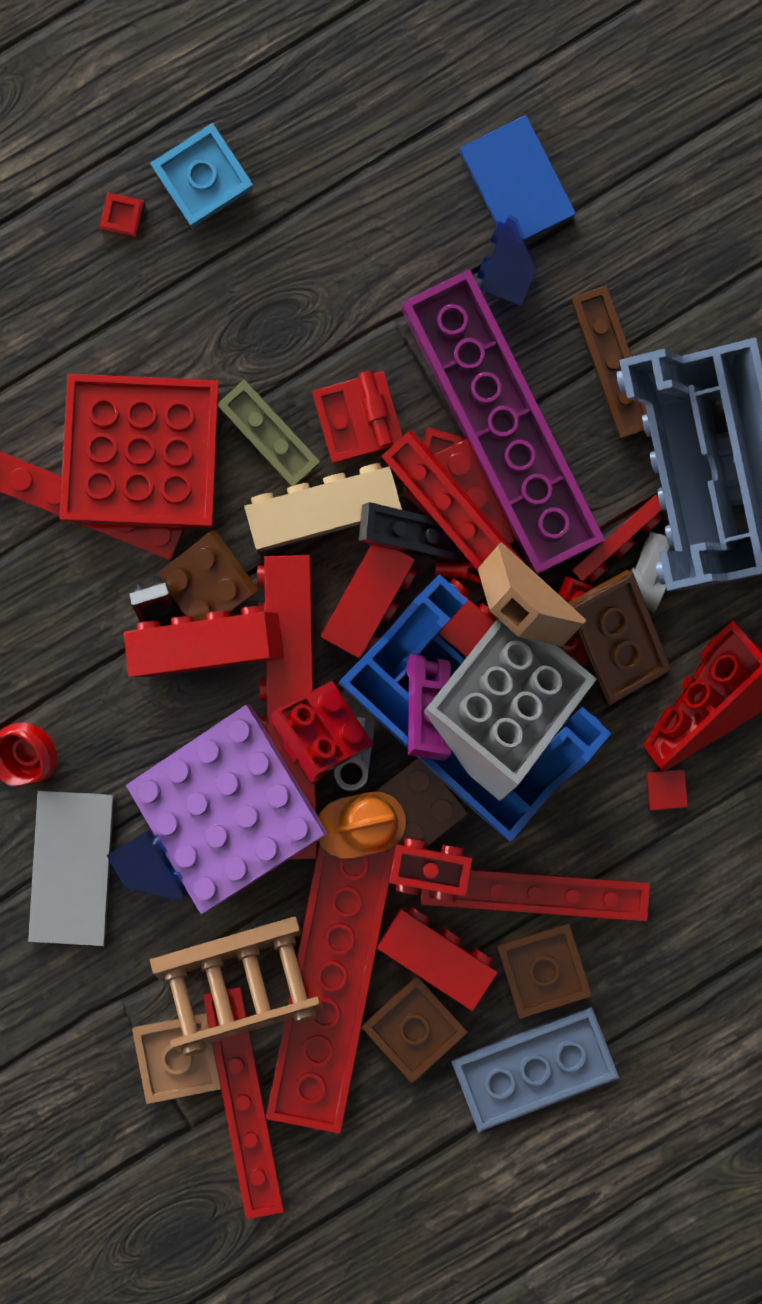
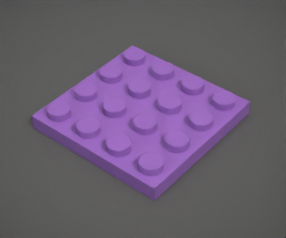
M252 705L243 706L126 785L200 914L209 912L328 835V832Z

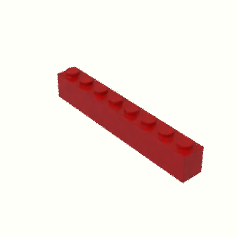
M310 555L264 556V565H258L257 579L258 588H265V603H258V606H264L265 612L278 613L283 659L260 662L266 663L267 678H260V700H267V715H261V722L316 812V782L311 784L299 764H293L281 745L284 741L270 722L272 719L270 715L276 709L314 690ZM317 842L291 859H316Z

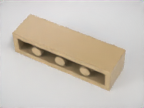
M375 463L360 468V474L346 478L345 473L334 474L323 478V485L310 488L309 483H302L287 488L288 494L274 498L272 493L252 497V504L244 507L257 552L358 526L361 521L362 505L368 502L402 510L390 466L382 468L381 463Z

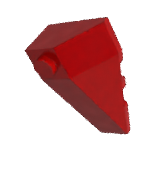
M734 620L705 646L699 656L703 660L692 678L686 676L681 684L684 690L674 706L665 709L643 744L644 748L664 772L762 712V648Z

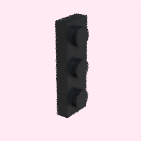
M372 502L362 505L359 542L449 563L463 562L464 554L433 517Z

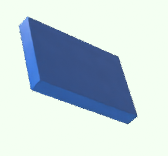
M526 115L459 148V152L508 249L575 217L576 212Z

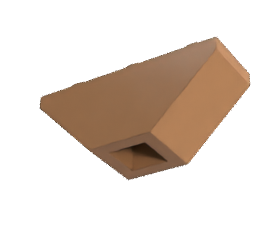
M502 542L478 568L490 612L518 637L563 646L586 622L582 615Z

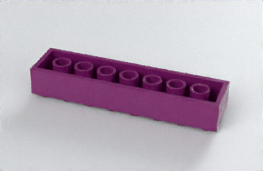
M471 270L460 273L403 301L401 311L464 438L468 439L528 567L539 575L603 543L605 539Z

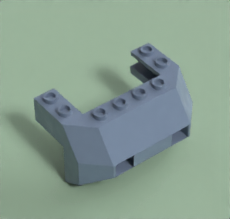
M757 338L684 356L664 348L619 360L621 371H617V381L621 393L626 394L628 399L645 404L647 414L642 416L643 427L647 437L652 436L654 451L650 452L651 465L654 473H659L662 488H658V499L661 509L663 511L667 510L670 525L665 526L666 538L669 546L675 547V551L659 552L661 561L656 563V569L660 583L662 585L666 584L667 591H678L762 575V362ZM722 399L728 432L717 434L711 401ZM744 504L749 533L738 535L732 507Z

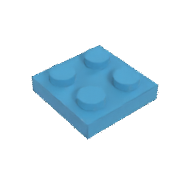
M213 123L150 163L191 228H194L254 189L253 183Z

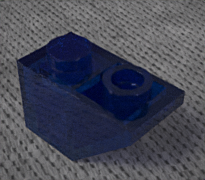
M509 215L506 223L498 221L491 239V243L497 246L492 258L484 257L477 278L483 280L480 290L522 306L538 266L518 219Z
M150 830L106 855L127 889L177 901L188 895L182 883L183 877L181 873L176 872L165 856L167 849L158 834L153 836Z

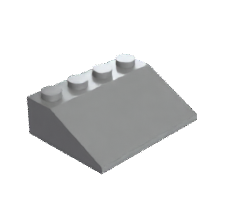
M497 618L424 710V713L470 777L500 801L519 785L596 681V678L557 645L520 638Z

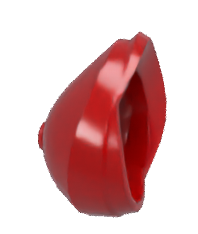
M15 723L4 727L0 731V780L5 784L12 786L38 784L47 780L54 773L57 766V751L53 740L42 728L29 723Z

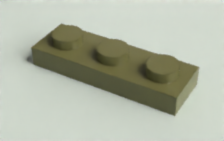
M245 379L217 404L220 410L290 486L298 485L321 464L315 455Z

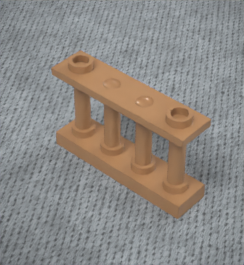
M296 916L150 959L153 974L159 980L165 979V982L170 983L183 1037L170 1040L172 1049L178 1053L183 1051L184 1056L198 1054L206 1050V1044L293 1019L294 1023L309 1021L316 1017L315 1012L324 1010L318 996L307 999L293 947L296 945V940L302 936V928ZM274 946V949L279 950L293 1004L271 1010L257 957L260 955V950ZM237 957L238 961L243 962L256 1015L234 1021L221 967L224 966L223 961ZM201 968L202 972L207 974L220 1026L198 1032L184 978L187 977V972Z

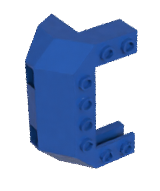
M440 574L417 596L386 634L339 681V684L407 749L409 676H407L406 667L410 655H422L428 661H435L437 658L450 661L451 676L465 660L438 633L468 600L459 593L453 584L448 583ZM426 676V680L433 681L430 676ZM582 707L562 725L519 785L500 801L470 777L452 750L451 755L445 761L415 757L507 841L511 842L552 792L583 767L611 733L595 716L588 713Z

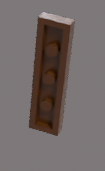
M607 285L571 297V305L619 440L644 432L642 416L647 414L645 404L628 399L626 394L621 393L618 385L617 371H621L619 360L632 356Z

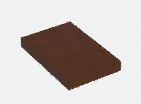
M626 570L568 602L586 619V622L575 634L589 669L596 678L595 683L603 703L611 705L671 671L666 654L632 571Z

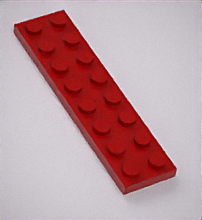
M319 844L297 962L307 999L318 996L324 1010L315 1012L316 1017L309 1021L294 1023L293 1019L285 1021L266 1119L341 1133L395 846L382 852L360 857L338 858L330 855ZM291 994L288 1005L293 1004Z

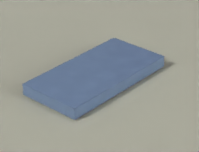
M592 1006L451 1059L478 1133L619 1079Z

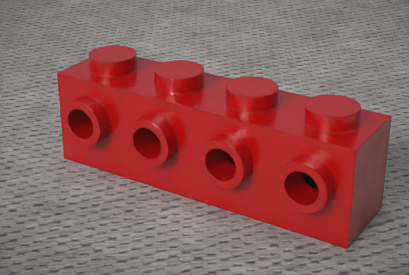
M251 606L241 608L242 615L229 617V611L206 613L207 620L194 622V616L171 618L172 625L160 627L159 621L137 623V630L124 632L128 677L146 678L283 659L278 613L265 612L264 606Z

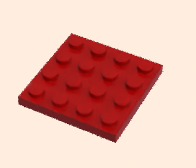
M68 374L60 522L212 529L218 380Z

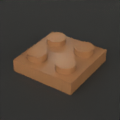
M207 1013L194 1015L198 1032L210 1029ZM179 1018L137 1026L132 1029L146 1104L221 1089L212 1043L205 1045V1051L189 1056H184L183 1051L178 1053L171 1048L170 1040L183 1037Z

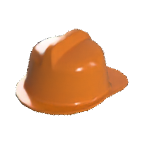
M368 792L338 799L329 803L319 814V819L328 832V835L320 839L319 843L330 855L338 858H355L385 851L394 847L402 838L406 828L405 812L402 805L393 796L383 792Z

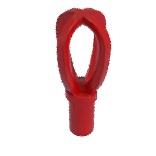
M436 562L435 577L440 574L443 578L470 579L482 584L480 576L472 573V570L476 569L472 563Z

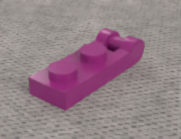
M411 654L406 667V673L409 676L408 755L445 761L451 755V749L424 713V710L451 678L450 661L438 658L435 661H428L422 655ZM426 676H430L433 681L426 680Z

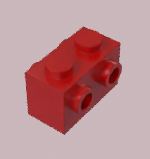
M409 838L404 839V845H395L389 883L396 884L395 891L418 895L419 888L434 891L433 898L456 902L457 895L466 897L472 858L464 856V848L442 845V850L439 852L426 849L427 842Z

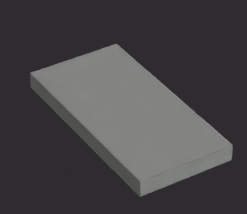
M38 791L28 942L105 945L114 795Z

